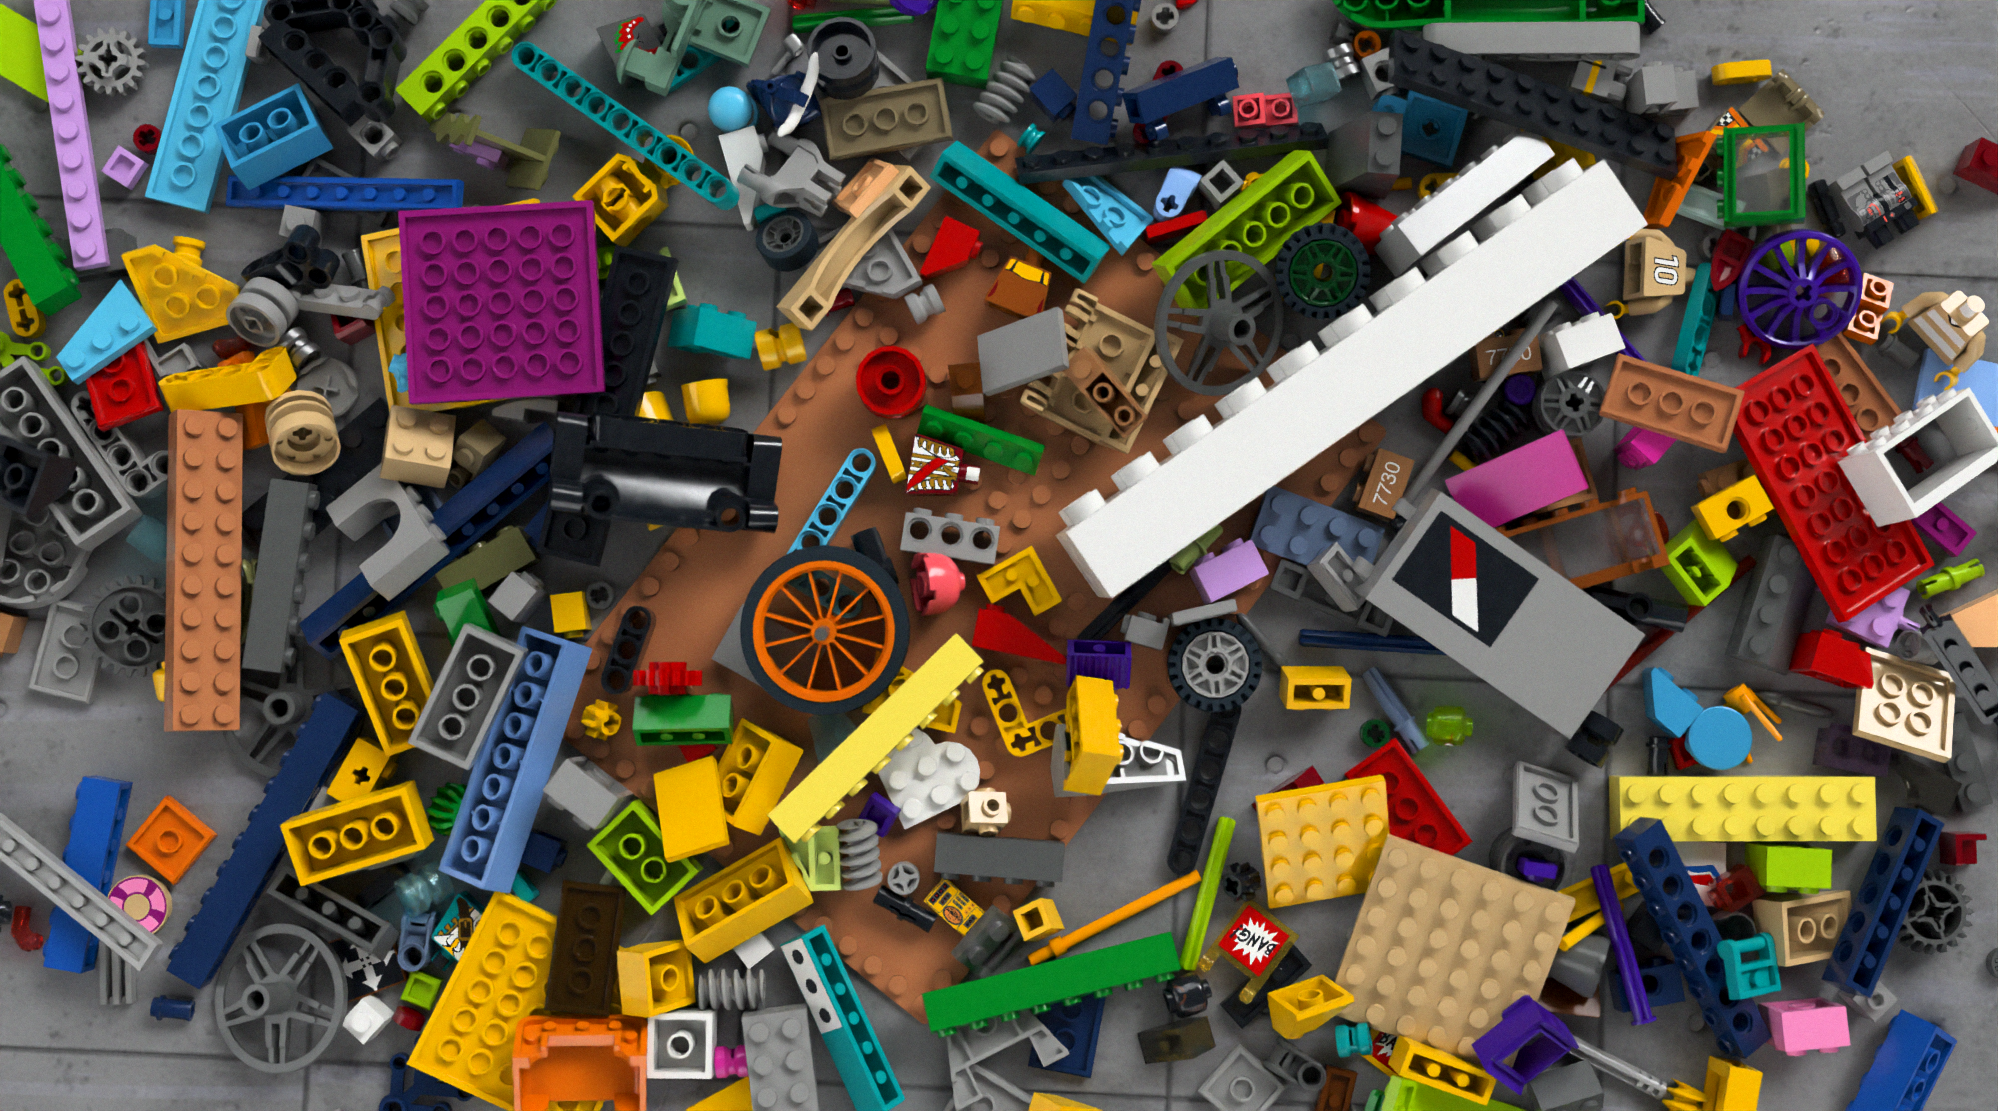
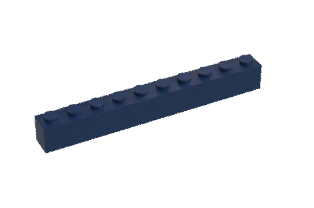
M546 421L541 423L432 513L434 516V520L431 521L432 524H436L446 536L443 542L450 552L390 601L369 585L363 572H361L299 623L309 645L327 660L331 661L343 651L339 642L342 631L387 615L549 481L553 428Z
M335 690L325 692L324 694L321 693L314 700L311 706V710L314 711L308 722L304 721L295 734V738L298 739L292 750L288 749L279 762V765L282 766L277 777L273 776L266 784L263 791L266 794L261 805L257 804L250 812L247 819L250 822L245 833L241 832L232 844L233 854L229 860L226 859L216 872V876L219 877L213 888H208L200 900V904L203 905L198 915L195 914L190 918L184 928V931L187 932L182 943L178 942L169 954L168 959L171 962L166 971L197 989H201L212 982L288 848L280 825L292 816L306 813L310 810L367 711L362 705Z

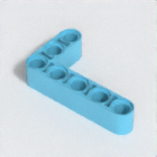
M858 448L849 454L787 554L804 548V540L809 536H817L820 540V546H829L875 474L877 462L869 450ZM860 456L868 457L871 460L869 469L864 472L856 471L854 469L856 458ZM846 482L851 483L854 487L852 496L847 499L839 498L837 495L838 486ZM826 509L835 510L837 513L836 521L830 526H825L820 521L821 513ZM821 570L813 571L815 582L819 579H826L830 584L829 592L824 596H819L821 605L829 609L837 580ZM808 572L802 574L798 579L788 582L789 585L815 600ZM840 583L833 612L837 615L842 612L840 601L843 597L851 595L856 598L859 595L842 583ZM862 598L857 601L856 609L853 612L845 613L842 617L846 619L857 617L863 609Z

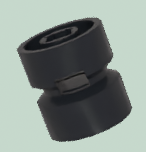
M1591 710L1580 725V732H1575L1567 742L1565 749L1588 764L1602 769L1610 755L1609 746L1617 744L1624 729L1607 717ZM1588 736L1600 742L1599 745L1596 747L1586 741Z

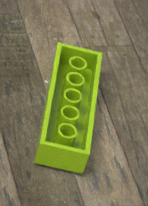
M1293 150L1151 265L1165 286L1175 272L1195 256L1212 250L1228 249L1239 251L1254 257L1265 265L1278 255L1283 243L1291 237V234L1301 230L1304 226L1314 225L1339 206L1342 201L1311 151ZM1224 260L1226 275H1229L1231 292L1256 272L1244 263ZM1213 262V266H1214V278H1216V274H1215V262ZM1206 265L1193 272L1179 287L1174 299L1180 308L1208 309ZM1216 282V294H1217V299H1219V294H1218V289H1217V282Z

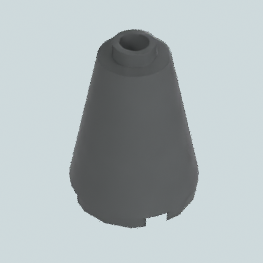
M1588 935L1567 951H1562L1558 947L1548 976L1579 995L1592 999L1601 976L1602 965H1604L1610 939L1604 938V936Z

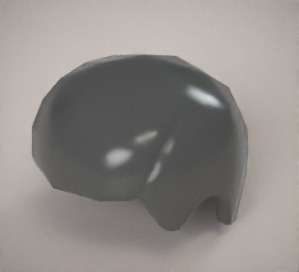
M1725 909L1711 915L1722 940L1740 941L1753 938L1757 934L1754 922L1744 913Z

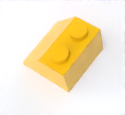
M683 939L639 944L617 951L622 1015L650 1018L696 1002L692 955L685 947Z

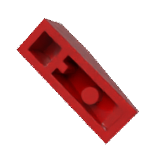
M987 604L986 609L979 608L972 641L973 647L1062 665L1066 664V657L1012 615L1004 613L1005 607Z

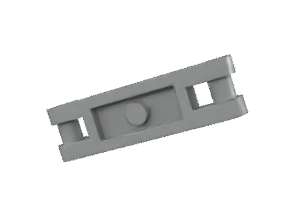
M305 282L296 286V288L288 290L296 299L300 310L370 320L378 319L384 311L383 307H388L395 301L394 292L385 286H381L378 290H372L356 286L330 284L326 289H314Z

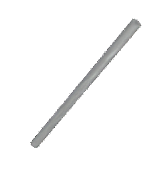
M1549 298L1545 301L1402 496L1403 500L1412 505L1553 314L1558 304Z

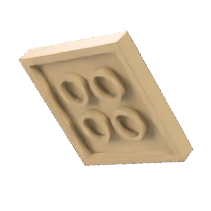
M1865 647L1863 651L1871 654L1874 685L1872 689H1856L1852 735L1942 763L1950 760L1956 684L1948 672L1917 662L1905 661L1900 657Z

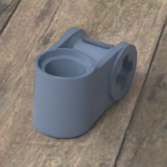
M412 908L404 910L401 918V935L397 955L398 963L404 970L409 972L417 971L428 967L432 963L431 958L434 956L436 942L431 936L440 923V913L438 911H432L429 914L413 912ZM414 947L419 949L422 954L419 964H415L410 958L411 950Z

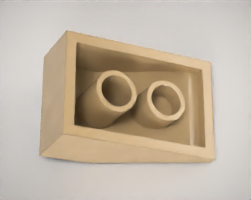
M1850 890L1821 891L1819 894H1775L1752 898L1756 933L1767 932L1771 934L1775 943L1778 966L1783 967L1830 959L1852 908ZM1756 951V960L1760 959L1759 952Z

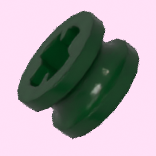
M1371 719L1362 724L1359 735L1365 745L1378 748L1388 742L1390 730L1385 722ZM1376 724V728L1382 730L1383 735L1382 738L1377 737L1378 742L1373 743V738L1367 737V730H1372L1370 726Z

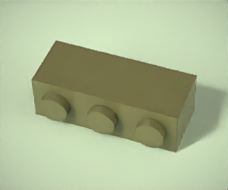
M509 525L496 532L497 538L487 544L485 540L478 542L468 549L469 554L460 559L458 556L437 572L435 576L443 589L475 578L483 595L501 585L511 571L522 573L541 562L542 559L538 552H536V548L527 540L529 536L524 531V528L519 526L514 528L513 525Z

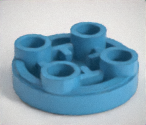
M1704 707V710L1686 730L1684 741L1686 751L1690 753L1696 762L1706 768L1727 770L1739 765L1745 760L1752 746V732L1747 720L1739 712L1729 707Z

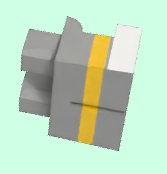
M1637 58L1625 61H1574L1565 90L1585 95L1599 102L1606 101L1619 104L1624 98L1627 85L1613 81L1615 73L1628 77L1634 69Z

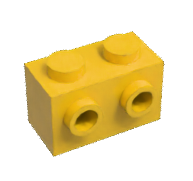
M1281 666L1279 697L1286 709H1349L1352 679L1343 666Z

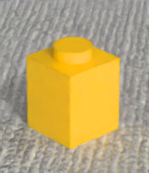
M579 591L550 595L554 633H564V638L570 639L584 637L583 631L592 630L589 604L585 597L586 592Z
M1039 898L1013 911L1024 941L1038 942L1065 929L1053 899Z

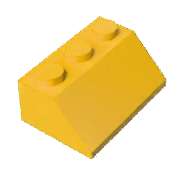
M742 718L733 734V744H728L717 765L726 821L735 827L761 836L770 819L767 815L778 803L804 750L771 731Z

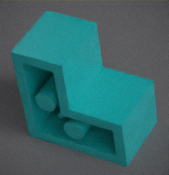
M712 304L686 305V309L674 310L667 347L693 354L711 353L734 360L750 359L757 322L747 320L745 313L728 311L725 314L718 312V306Z

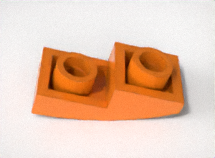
M1864 272L1862 274L1863 290L1860 304L1852 320L1843 329V335L1872 346L1878 340L1882 315L1889 309L1894 283Z

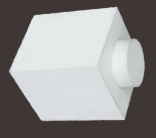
M370 994L362 998L345 1016L343 1026L362 1044H365L374 1039L392 1020L394 1012L376 995Z

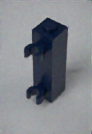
M1215 57L1122 92L1129 122L1146 124L1145 130L1148 140L1156 139L1160 141L1169 137L1168 128L1162 117L1209 99L1208 109L1211 116L1217 114L1224 116L1232 113L1230 102L1225 95L1226 92L1239 88L1238 70L1233 63L1232 57Z

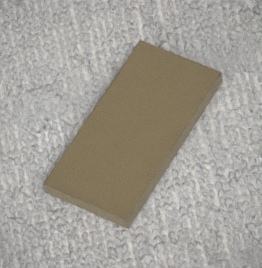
M942 77L871 89L863 96L851 100H840L832 97L819 99L830 162L953 140Z

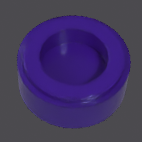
M1517 374L1510 377L1504 383L1502 394L1507 402L1521 407L1533 400L1536 394V386L1529 376Z

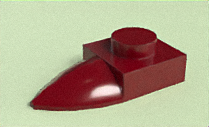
M1728 228L1722 231L1710 256L1712 260L1710 276L1714 291L1725 288L1738 277L1755 243Z

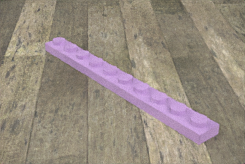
M34 0L73 265L77 271L110 266L82 78L77 72V68L80 65L75 60L78 52L70 0Z

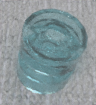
M437 860L419 868L417 876L409 873L394 882V889L398 899L412 918L429 910L431 902L438 905L455 895L454 887L448 874L438 870L440 863Z

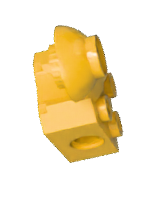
M666 135L693 154L689 143L684 139L674 135ZM617 153L572 197L576 201L593 200L595 223L612 242L626 247L669 206L666 189L681 182L647 158H644V162L641 163L630 156Z

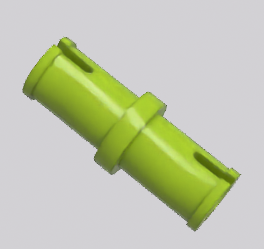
M1973 558L1955 567H1944L1940 570V573L1918 580L1916 588L1919 594L1926 591L1921 597L1929 599L1947 590H1958L1962 584L1982 578L1985 570L1982 564L1975 567L1974 565L1979 564L1980 561Z

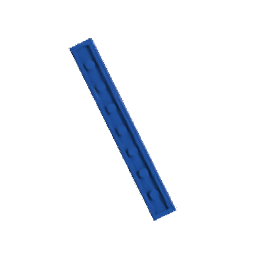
M228 175L225 206L244 209H284L286 204L311 210L381 212L462 208L464 182L460 179L277 176L248 191L237 175Z

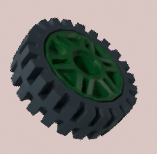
M1315 223L1295 231L1283 243L1275 263V279L1282 298L1294 311L1308 318L1314 317L1323 320L1324 318L1332 319L1336 318L1337 315L1346 314L1350 308L1355 307L1359 303L1361 297H1364L1370 282V261L1363 244L1349 230L1332 223ZM1319 264H1328L1331 267V272L1326 278L1314 276V269Z

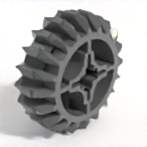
M1926 867L1896 937L1900 938V945L1910 946V949L1917 953L1923 950L1925 954L1932 955L1935 953V950L1940 953L1947 952V945L1950 947L1958 946L1956 937H1967L1962 928L1963 926H1972L1971 922L1966 920V915H1971L1974 911L1966 908L1965 905L1972 899L1970 896L1962 895L1966 887L1962 884H1956V877L1953 875L1945 876L1943 870L1935 869L1932 871L1931 868ZM1933 885L1938 888L1946 900L1935 899L1927 886ZM1927 906H1933L1930 908V912H1927L1929 915L1924 916L1925 910L1928 909ZM1910 922H1920L1922 928L1927 930L1928 935H1919L1912 928Z

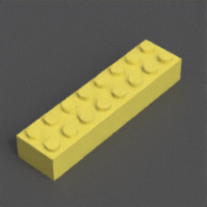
M956 633L767 816L794 844L800 839L806 843L822 828L818 822L824 816L829 820L845 806L841 800L847 794L851 797L855 796L868 783L865 777L871 771L875 774L879 773L891 761L888 755L895 748L900 752L915 738L911 734L918 726L922 729L927 727L938 716L934 710L941 703L948 706L961 694L957 688L965 680L971 684L984 671L980 667L984 661Z
M1609 776L1610 839H1613L1615 835L1639 817L1661 819L1672 841H1877L1875 777Z

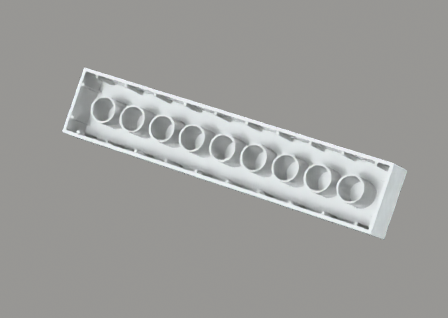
M1573 157L1555 170L1548 172L1522 190V194L1496 208L1470 226L1479 239L1478 242L1468 230L1421 260L1419 263L1428 274V277L1424 279L1417 267H1414L1368 297L1376 308V313L1371 315L1362 303L1320 330L1317 334L1326 346L1324 349L1318 352L1309 340L1268 366L1266 370L1275 382L1265 389L1257 377L1248 383H1244L1214 404L1223 417L1222 420L1211 426L1207 418L1202 414L1163 439L1162 441L1171 455L1160 463L1156 461L1149 451L1111 475V479L1119 489L1111 497L1104 500L1098 490L1094 489L1058 512L1067 527L1055 536L1097 597L1113 598L1645 227L1648 223L1605 160L1603 159L1583 171Z

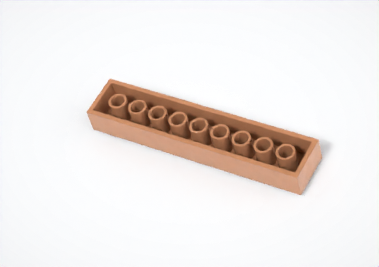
M177 409L168 415L164 732L240 730L242 413Z

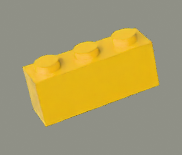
M1399 1035L1388 1062L1392 1069L1402 1077L1486 1106L1497 1081L1482 1066L1403 1035Z

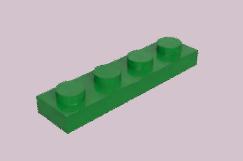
M927 404L922 412L917 434L964 449V452L1034 476L1045 445Z

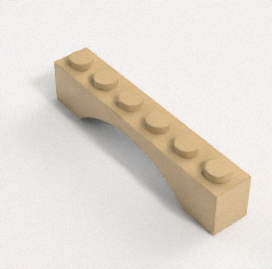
M894 165L899 173L858 218L851 217L776 306L798 328L812 331L833 306L843 283L861 258L892 226L910 213L930 190L931 187L911 166Z

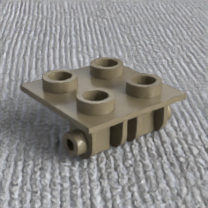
M1781 69L1737 110L1751 126L1805 122V132L1812 125L1820 121L1825 114L1784 69ZM1789 137L1764 138L1779 155L1789 147Z

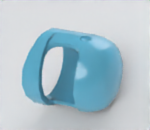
M727 86L718 89L713 93L708 102L707 110L710 120L725 134L753 125L756 127L758 124L760 112L757 103L749 94L737 87ZM754 108V118L752 123L748 126L747 124L751 118L752 109Z

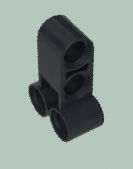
M301 224L293 228L283 248L254 260L243 269L241 276L246 282L255 277L268 278L278 282L287 290L305 282L314 289H326L330 286L340 266V260L333 251L318 247L320 235L316 229L309 225Z

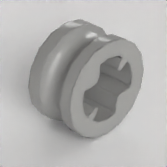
M1160 3L1155 6L1150 19L1153 30L1163 35L1173 32L1177 27L1179 19L1178 10L1169 3ZM1162 12H1167L1168 18L1170 16L1173 18L1168 21V25H1162L1161 19L1159 21L1156 19L1161 16Z

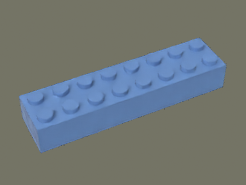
M522 626L516 644L529 649L474 764L438 869L483 890L510 893L544 793L542 790L547 785L593 649Z

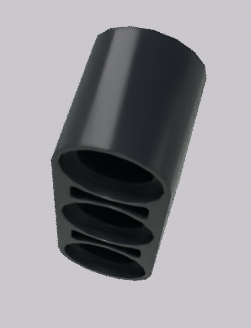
M633 606L626 610L601 676L602 687L610 694H625L633 687V670H640L656 626V616L647 607ZM642 611L647 617V623L642 629H637L634 627L632 620L637 612ZM631 641L636 647V653L631 659H626L622 655V647L626 642ZM617 671H620L625 677V684L620 689L614 688L611 684V676Z

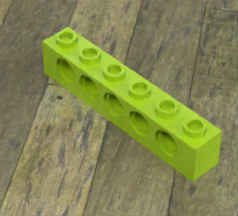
M485 0L395 91L428 123L433 119L441 118L447 111V106L455 98L462 97L468 91L469 84L477 76L480 77L487 73L491 68V62L499 54L507 53L513 46V41L521 33L528 32L534 26L535 19L543 11H549L556 4L557 0H530L528 4L522 6L518 5L519 0ZM509 17V21L505 26L496 27V23L500 18ZM481 38L487 39L486 45L483 48L474 49L477 40ZM465 60L462 69L452 71L453 64L456 61ZM435 82H442V88L438 92L430 93L431 86Z

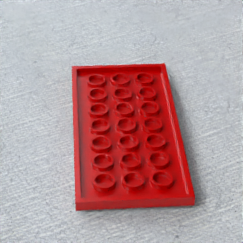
M1813 343L1734 387L1745 391L1733 432L1838 623L1848 621L1935 565L1910 519L1877 527L1838 464L1840 460L1848 456L1847 449L1862 441L1867 443V440Z

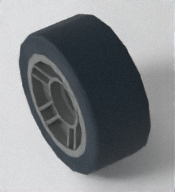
M784 210L766 218L759 226L755 237L756 247L769 267L783 272L794 271L808 264L816 254L819 245L818 234L805 214L797 210Z

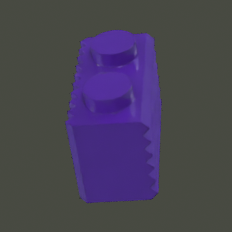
M1067 639L1066 686L1070 687L1076 675L1112 680L1114 690L1128 689L1130 686L1132 658L1131 642Z

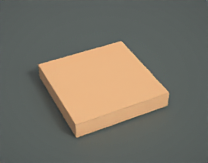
M870 158L841 190L836 199L832 200L831 204L838 211L858 218L899 171L890 163Z

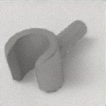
M791 34L783 41L787 52L772 69L771 72L774 75L778 76L792 58H796L804 52V44L796 34Z

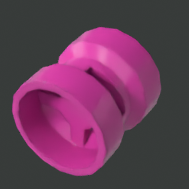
M745 1044L737 1045L733 1049H729L727 1046L715 1047L714 1061L717 1079L728 1078L730 1074H737L739 1077L749 1076Z

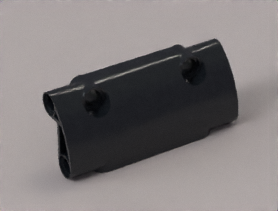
M557 411L551 452L548 509L549 511L587 514L604 520L724 532L746 530L775 533L779 512L774 500L782 453V439L777 436L751 434L747 430L727 426L605 412H594L592 415ZM598 495L608 497V502L603 507L597 508L592 506L591 503ZM730 508L736 510L735 516L732 519L721 520L724 510Z

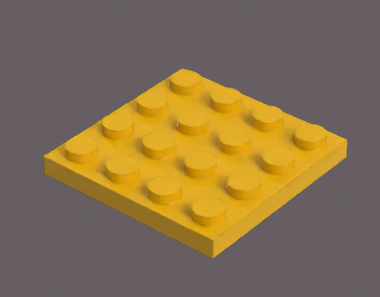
M1382 774L1255 796L1266 900L1269 909L1366 893L1386 836L1390 834L1386 782Z

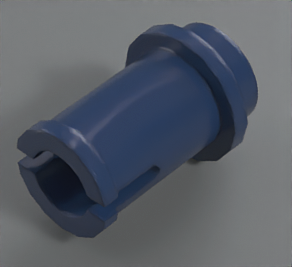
M166 995L154 997L151 1003L150 1015L156 1017L159 1021L163 1018L191 1021L195 1013V1001L169 999Z

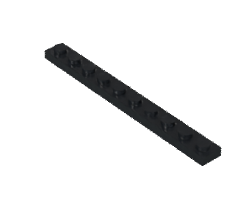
M1305 122L1296 126L1276 125L1270 129H1244L1240 132L1227 134L1215 132L1209 136H1182L1179 139L1157 141L1155 139L1147 143H1121L1114 147H1089L1086 150L1071 152L1060 150L1053 154L1045 155L1027 154L1024 157L1015 158V169L1019 185L1219 162L1222 160L1228 161L1288 154L1293 150L1328 149L1329 138L1322 123Z

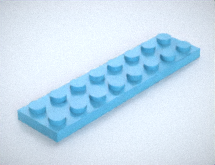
M268 0L198 1L144 197L206 214L210 213L225 158L224 150L213 125L236 114L238 111L251 59L245 56L251 25L261 27L264 8Z

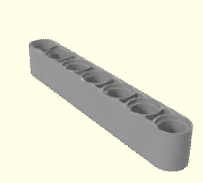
M1632 21L1431 23L1422 27L1423 39L1436 44H1442L1447 48L1464 54H1470L1487 62L1625 61L1640 57V24Z

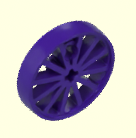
M1786 230L1766 238L1750 252L1742 267V271L1737 277L1735 290L1736 304L1748 328L1766 343L1792 350L1803 349L1812 343L1814 346H1818L1839 334L1852 320L1862 296V273L1853 253L1838 239L1816 230ZM1796 239L1794 269H1792L1780 248V244ZM1807 239L1821 240V244L1805 266ZM1834 247L1841 255V258L1817 271L1829 250ZM1772 250L1786 277L1763 266L1758 261L1768 251ZM1847 268L1849 274L1848 283H1822L1826 278ZM1753 269L1780 283L1747 285ZM1799 285L1804 290L1800 295L1795 290ZM1826 292H1848L1842 308L1838 307L1827 297L1819 294ZM1776 294L1748 310L1747 295ZM1821 304H1826V314L1821 318H1815L1813 315L1815 308ZM1779 306L1764 329L1755 324L1754 319ZM1790 312L1789 337L1775 336V331ZM1803 312L1805 318L1811 322L1815 332L1799 337L1800 317Z

